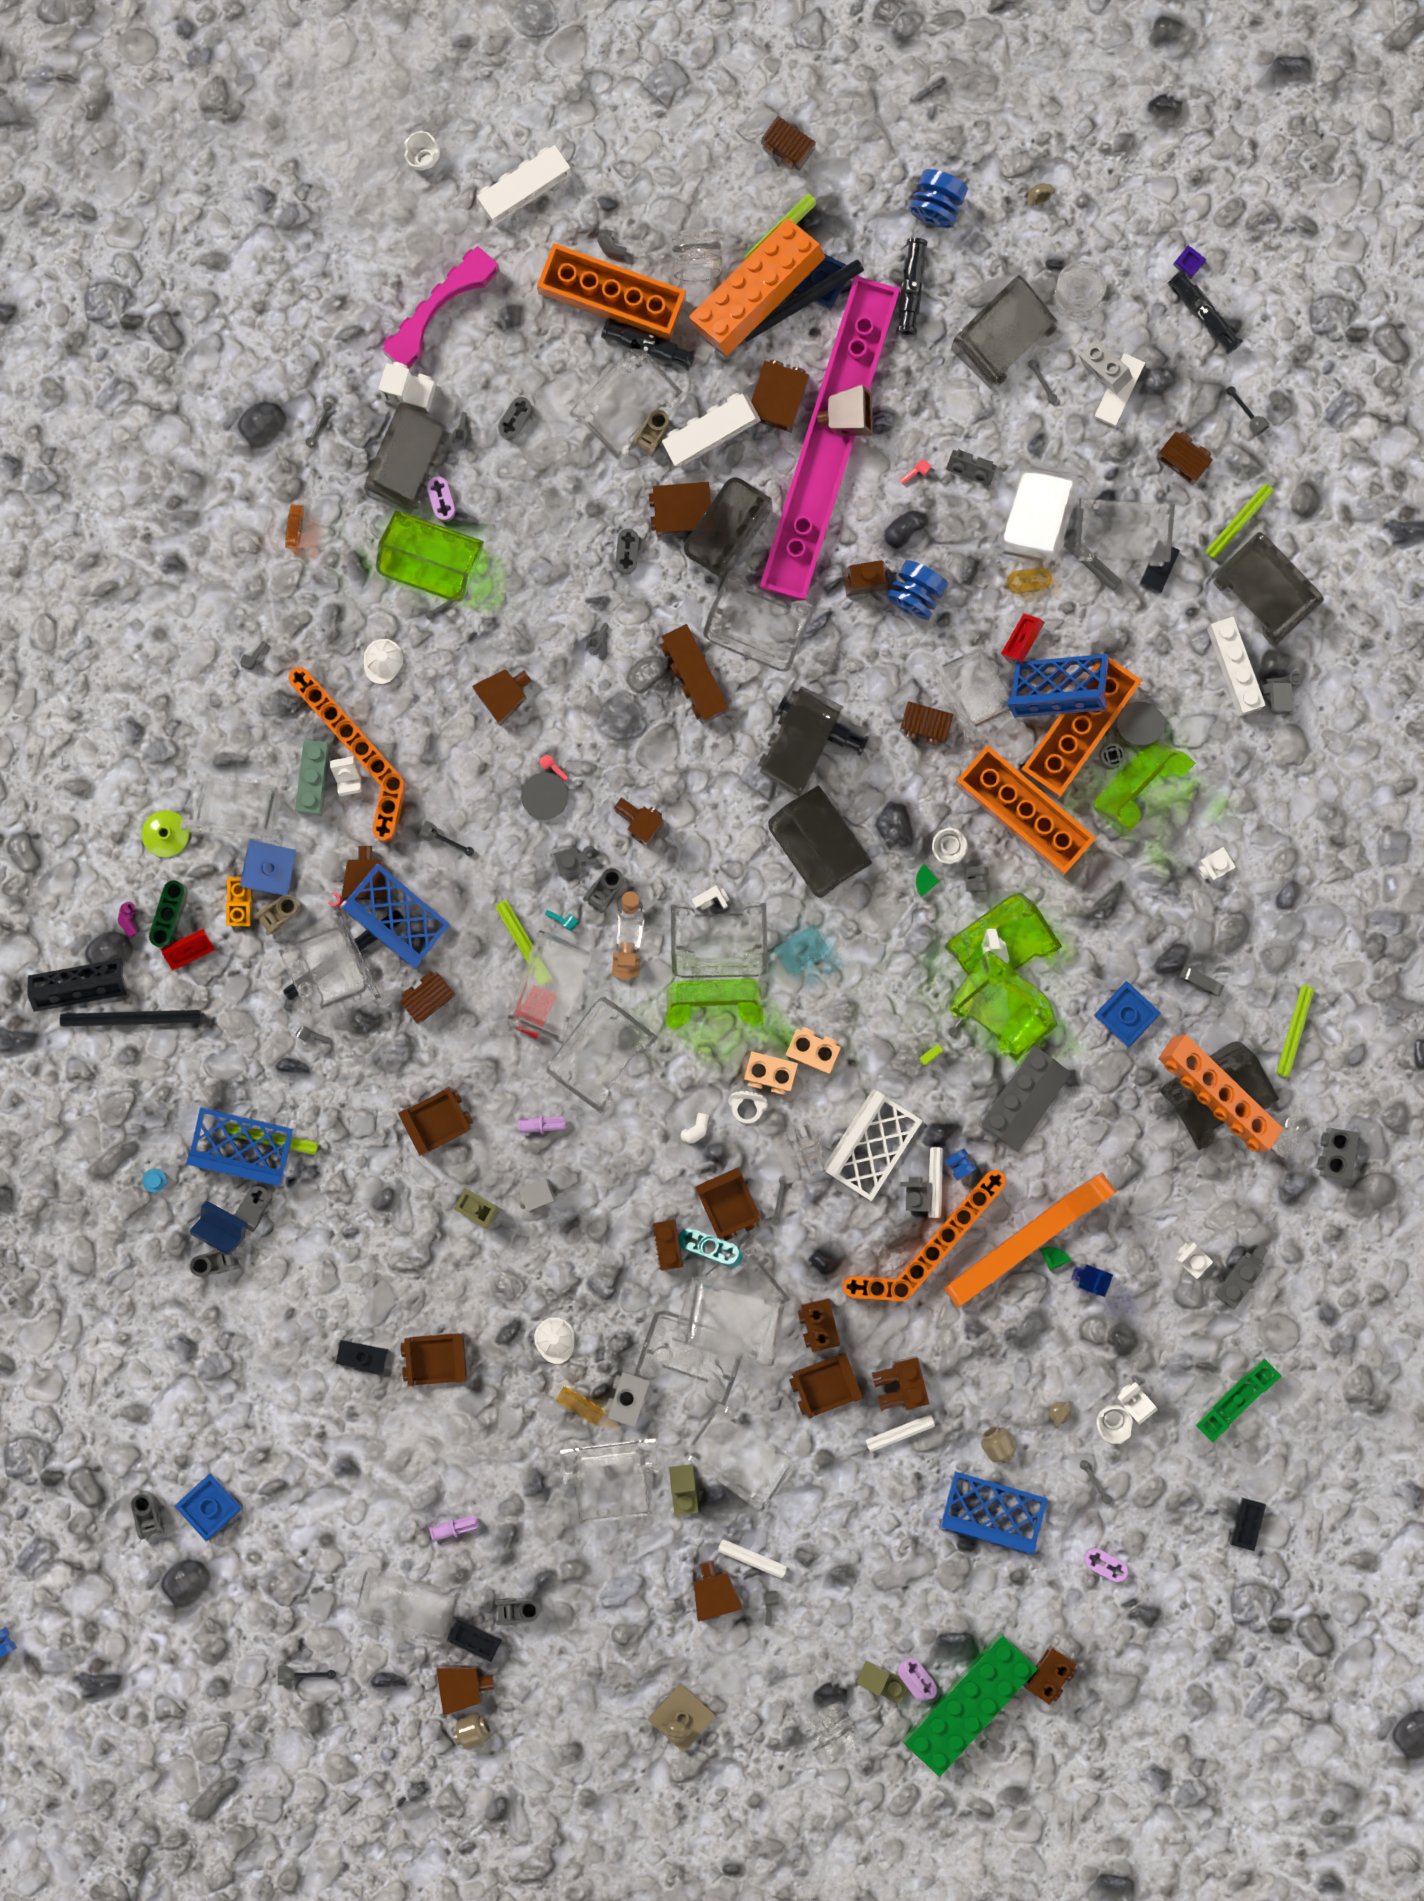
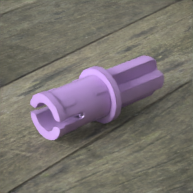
M540 1115L537 1118H519L518 1120L519 1133L540 1132L544 1134V1131L565 1130L567 1126L564 1116L543 1117V1115Z
M471 1515L457 1520L452 1518L450 1522L429 1528L432 1540L436 1542L451 1536L456 1538L458 1534L475 1530L479 1525L476 1516Z

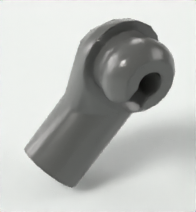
M601 230L597 236V242L603 253L625 259L627 248L614 244L610 230Z

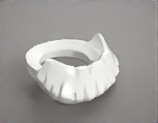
M737 1091L732 1093L728 1099V1103L732 1107L733 1116L739 1122L745 1124L756 1122L761 1117L763 1111L768 1108L765 1097L749 1091ZM743 1099H752L757 1107V1113L751 1119H744L738 1114V1106Z

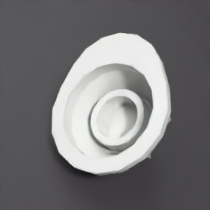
M389 639L373 641L364 653L366 675L376 684L390 682L395 678L403 665L401 648Z
M558 1317L548 1318L539 1324L534 1334L535 1345L548 1362L560 1364L567 1361L572 1355L575 1341L574 1331L565 1320Z

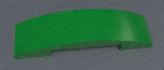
M1264 1358L1238 1380L1197 1422L1196 1427L1213 1443L1263 1392L1265 1393L1282 1375Z

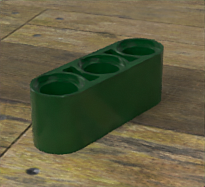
M176 880L168 881L164 885L149 932V940L152 945L161 949L174 942L188 896L187 887ZM174 886H179L181 889V893L177 898H172L170 895V890ZM171 908L174 911V916L171 920L165 921L163 913L166 909ZM165 931L167 939L164 943L159 944L156 936L159 932Z

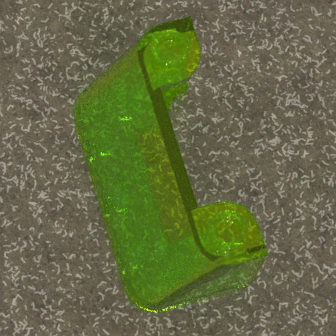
M1155 742L1143 748L1095 798L1094 810L1123 838L1141 819V811L1133 800L1157 775L1162 779L1170 775L1177 776L1180 779L1196 763L1184 752L1163 743Z
M1020 892L1007 897L953 936L945 944V949L985 1003L999 995L1001 990L999 982L1030 959L1036 955L1040 958H1051L1057 953V950L1062 948V945L1035 903ZM987 929H996L998 938H1001L1006 943L1009 955L1008 964L986 965L981 945Z
M989 950L980 957L950 1000L949 1009L956 1018L966 1019L968 1016H971L997 1037L999 1042L998 1048L1005 1056H1011L1014 1060H1018L1058 1026L1051 1002L1047 996Z
M753 979L673 982L669 985L666 992L667 1029L675 1030L680 1029V1026H684L691 1017V1007L738 1005V1015L743 1022L750 1024L751 1027L763 1026L761 987Z

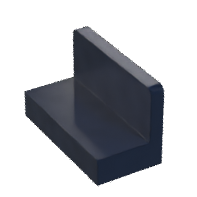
M206 1201L201 1206L200 1219L190 1229V1234L226 1255H230L245 1238L247 1222Z

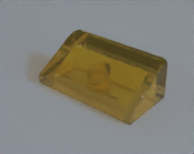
M564 1386L556 1398L558 1403L593 1425H597L605 1412V1409L568 1386Z

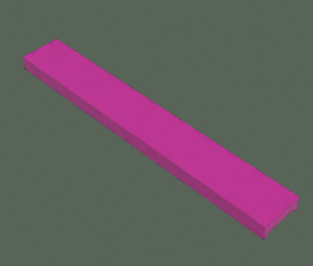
M859 275L854 278L763 573L760 589L805 602L855 436L836 435L829 429V425L820 426L817 414L818 412L828 410V399L832 395L860 385L870 390L900 293L899 287H892L862 278Z

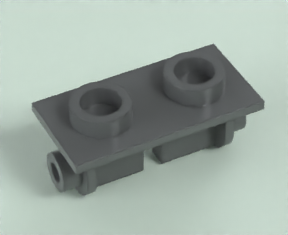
M960 449L952 451L946 470L973 479L978 483L991 484L997 468L993 461L978 457L976 463L971 462L973 454Z

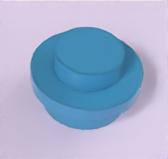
M150 1169L144 1174L142 1182L147 1191L157 1193L165 1188L167 1178L163 1171Z

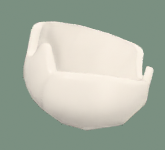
M419 131L412 133L405 140L406 153L404 156L407 163L413 169L423 171L432 168L436 164L440 156V149L430 133Z
M946 828L940 830L933 838L932 851L939 862L951 865L960 862L965 857L968 843L963 833L958 829Z
M1108 1405L1099 1412L1096 1427L1104 1441L1110 1444H1121L1131 1436L1133 1420L1126 1408L1120 1405Z

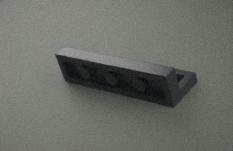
M122 959L28 975L27 996L33 1012L127 995V986L123 978ZM117 968V973L105 974L108 969ZM86 973H93L89 978H81ZM69 977L66 982H58L61 978ZM46 982L43 986L34 988V983Z

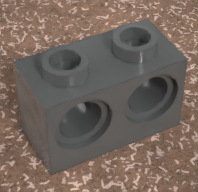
M1327 1128L1326 1132L1322 1133L1321 1146H1324L1322 1156H1319L1317 1161V1170H1320L1319 1175L1352 1180L1359 1132ZM1337 1135L1342 1136L1344 1139V1145L1340 1149L1336 1148L1333 1143ZM1333 1159H1337L1340 1162V1169L1337 1172H1333L1330 1169V1162Z

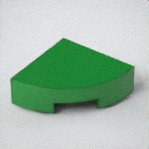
M925 864L920 867L916 876V889L920 897L924 896L940 882Z
M1043 1247L1039 1249L1049 1271L1072 1261L1069 1255L1059 1248Z

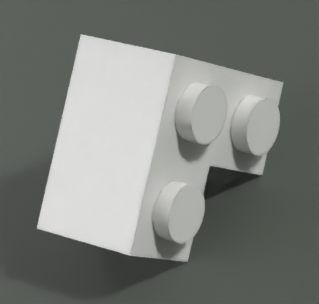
M393 362V364L386 363L378 390L384 402L428 414L436 386L434 381H431V377L423 374H418V377L413 376L406 365Z

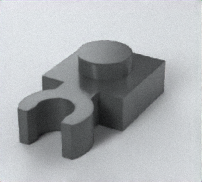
M594 846L585 847L581 853H578L577 847L554 853L560 877L582 871V863L589 865L597 863V858H587V853L593 851Z

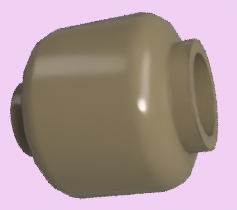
M994 1426L984 1432L981 1447L988 1458L995 1463L1009 1462L1014 1457L1013 1453L1017 1448L1016 1442L1006 1428Z
M472 1714L457 1721L453 1737L458 1746L462 1745L466 1750H471L485 1744L488 1740V1735L491 1734V1730L484 1716L480 1717L478 1714Z

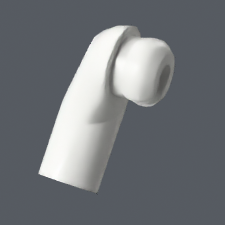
M698 1113L696 1125L689 1130L684 1129L681 1132L682 1141L692 1144L703 1138L706 1134L709 1115Z

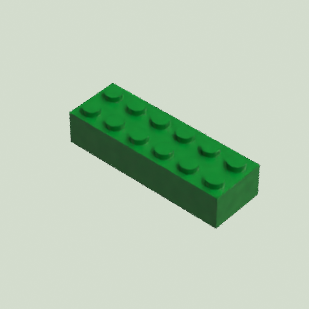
M999 1632L902 1738L904 1745L940 1777L1037 1671V1666L1008 1638Z

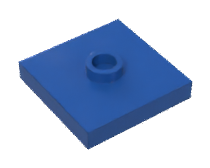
M249 840L239 887L281 896L288 895L296 850Z
M1125 981L1093 1016L1129 1048L1161 1013L1129 982Z
M212 1473L208 1474L174 1505L206 1542L243 1509Z

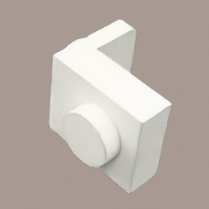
M1136 1382L1125 1386L1117 1397L1139 1425L1158 1410Z

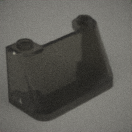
M1018 275L957 334L953 340L951 351L991 389L995 384L1000 386L1007 379L1008 376L1005 373L1008 371V368L1040 337H1050L1057 330L1056 324L1058 321L1021 275Z
M1261 532L1255 534L1212 576L1214 585L1221 592L1224 590L1227 592L1231 591L1263 624L1264 632H1262L1264 638L1270 643L1274 642L1276 645L1324 601L1322 594Z
M1235 1041L1229 1043L1209 1056L1263 1109L1270 1108L1274 1102L1279 1100L1257 1056L1242 1042ZM1176 1077L1166 1083L1160 1092L1193 1145L1198 1150H1201L1213 1143L1216 1136L1213 1130L1224 1122L1216 1118L1213 1111L1207 1105L1202 1104L1197 1099V1096L1190 1089L1184 1087L1180 1082L1181 1080Z

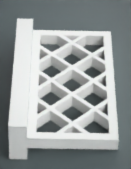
M872 1089L822 1170L872 1201L922 1123V1120L885 1097L882 1093ZM884 1102L892 1107L894 1117L881 1119L879 1110ZM896 1110H898L899 1112H901L903 1115H898V1116H897V1111H896ZM908 1117L914 1121L910 1130L901 1132L898 1119ZM895 1120L897 1133L885 1136L882 1123ZM878 1124L881 1137L868 1140V1127ZM898 1136L900 1146L896 1151L888 1152L885 1139ZM882 1140L884 1153L872 1156L869 1143ZM866 1144L868 1157L856 1160L854 1149L858 1145ZM885 1157L886 1168L884 1171L875 1172L873 1159ZM869 1160L872 1173L859 1176L856 1163ZM853 1164L855 1177L845 1179L839 1175L844 1166ZM873 1177L874 1187L868 1194L862 1190L860 1179ZM851 1181H856L857 1186L851 1183Z

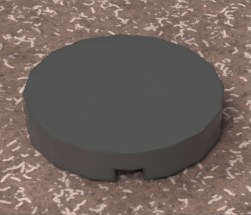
M1137 701L1128 704L1121 710L1117 718L1119 737L1130 746H1138V748L1152 746L1160 739L1164 730L1162 713L1148 702Z
M542 772L533 775L525 782L522 787L521 800L523 807L529 815L536 819L549 820L564 811L568 803V791L566 785L559 777L552 773Z

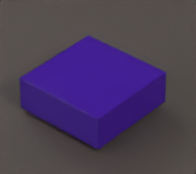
M1188 245L1173 263V266L1180 271L1184 270L1186 272L1185 275L1192 279L1207 259Z

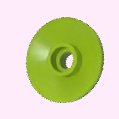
M169 810L155 812L147 818L142 827L143 843L147 850L156 856H175L188 843V825L184 818L176 812ZM162 829L168 830L166 837L160 836Z

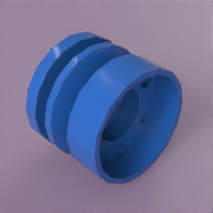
M934 169L923 170L917 185L920 192L914 193L913 201H911L908 208L909 212L927 224L940 228H953L956 222L955 217H958L959 214L957 206L963 204L968 191L967 185L955 176Z
M906 560L898 574L905 584L893 582L892 587L894 590H889L886 597L903 612L929 620L932 615L929 609L935 610L937 606L930 596L941 598L949 583L932 569L915 561Z

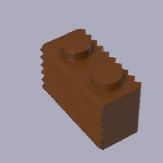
M780 116L776 117L761 138L763 150L771 156L778 155L782 158V163L790 169L795 167L801 170L816 148L814 140Z
M1175 431L1158 453L1157 459L1187 480V482H1190L1191 485H1194L1213 461L1210 457L1211 453L1202 446L1198 448L1191 443L1193 440L1186 433L1181 432L1179 434Z
M908 701L899 731L904 732L903 736L906 738L917 740V737L927 739L926 743L940 746V743H946L954 714Z
M432 972L427 973L420 979L421 985L416 989L410 987L401 995L403 999L399 1002L417 1024H421L456 996L438 972L434 974Z
M676 1219L653 1223V1231L655 1232L653 1236L656 1237L655 1241L657 1243L655 1245L658 1251L656 1255L659 1256L658 1260L660 1261L658 1263L660 1265L659 1269L663 1271L683 1267Z

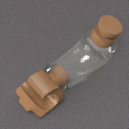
M632 891L624 893L617 904L618 931L616 951L620 952L613 953L612 976L628 981L631 978L639 977L641 955L633 952L639 951L644 927L643 905L639 896Z

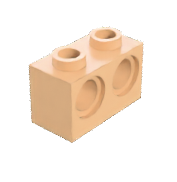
M802 1027L801 1030L796 1029L785 1056L830 1074L841 1048L837 1046L838 1041L824 1036L822 1040L814 1036L815 1031ZM805 1038L809 1041L810 1047L807 1051L802 1052L797 1049L796 1042L798 1039ZM823 1047L830 1049L832 1053L831 1058L827 1061H823L818 1057V1051Z
M751 1051L744 1080L749 1081L748 1086L762 1089V1085L772 1087L771 1092L785 1095L786 1091L791 1092L798 1063ZM757 1064L763 1065L766 1069L765 1075L761 1078H757L752 1074V1068ZM780 1070L786 1071L789 1075V1080L784 1084H780L775 1080V1074Z

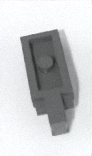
M1258 1245L1252 1254L1246 1252L1244 1256H1241L1214 1295L1236 1309L1262 1272L1265 1264L1261 1261L1268 1251Z

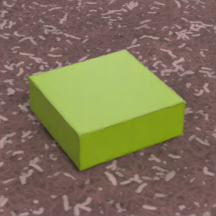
M936 1044L918 1060L925 1066L941 1054L943 1049L939 1044Z

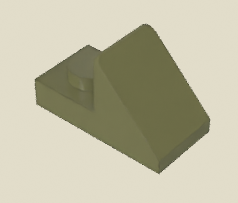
M465 1188L454 1210L488 1229L499 1207Z
M693 1464L669 1467L674 1515L699 1513Z
M867 1660L856 1681L857 1684L875 1695H882L901 1704L908 1689L899 1675Z

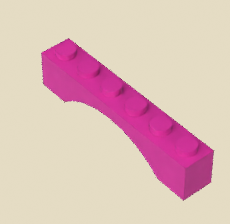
M479 246L474 250H468L462 258L463 262L458 267L454 266L448 272V278L442 284L438 283L433 288L429 299L421 301L415 309L416 313L411 318L407 317L400 324V330L385 340L384 347L382 348L384 354L391 361L402 363L407 366V369H410L421 357L425 331L437 311L449 300L461 293L484 288L500 271L499 264Z

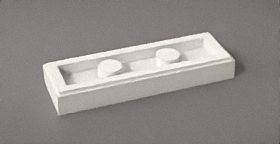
M1125 353L1121 361L1129 367L1133 379L1117 395L1107 388L1094 416L1095 419L1113 427L1116 426L1145 362Z

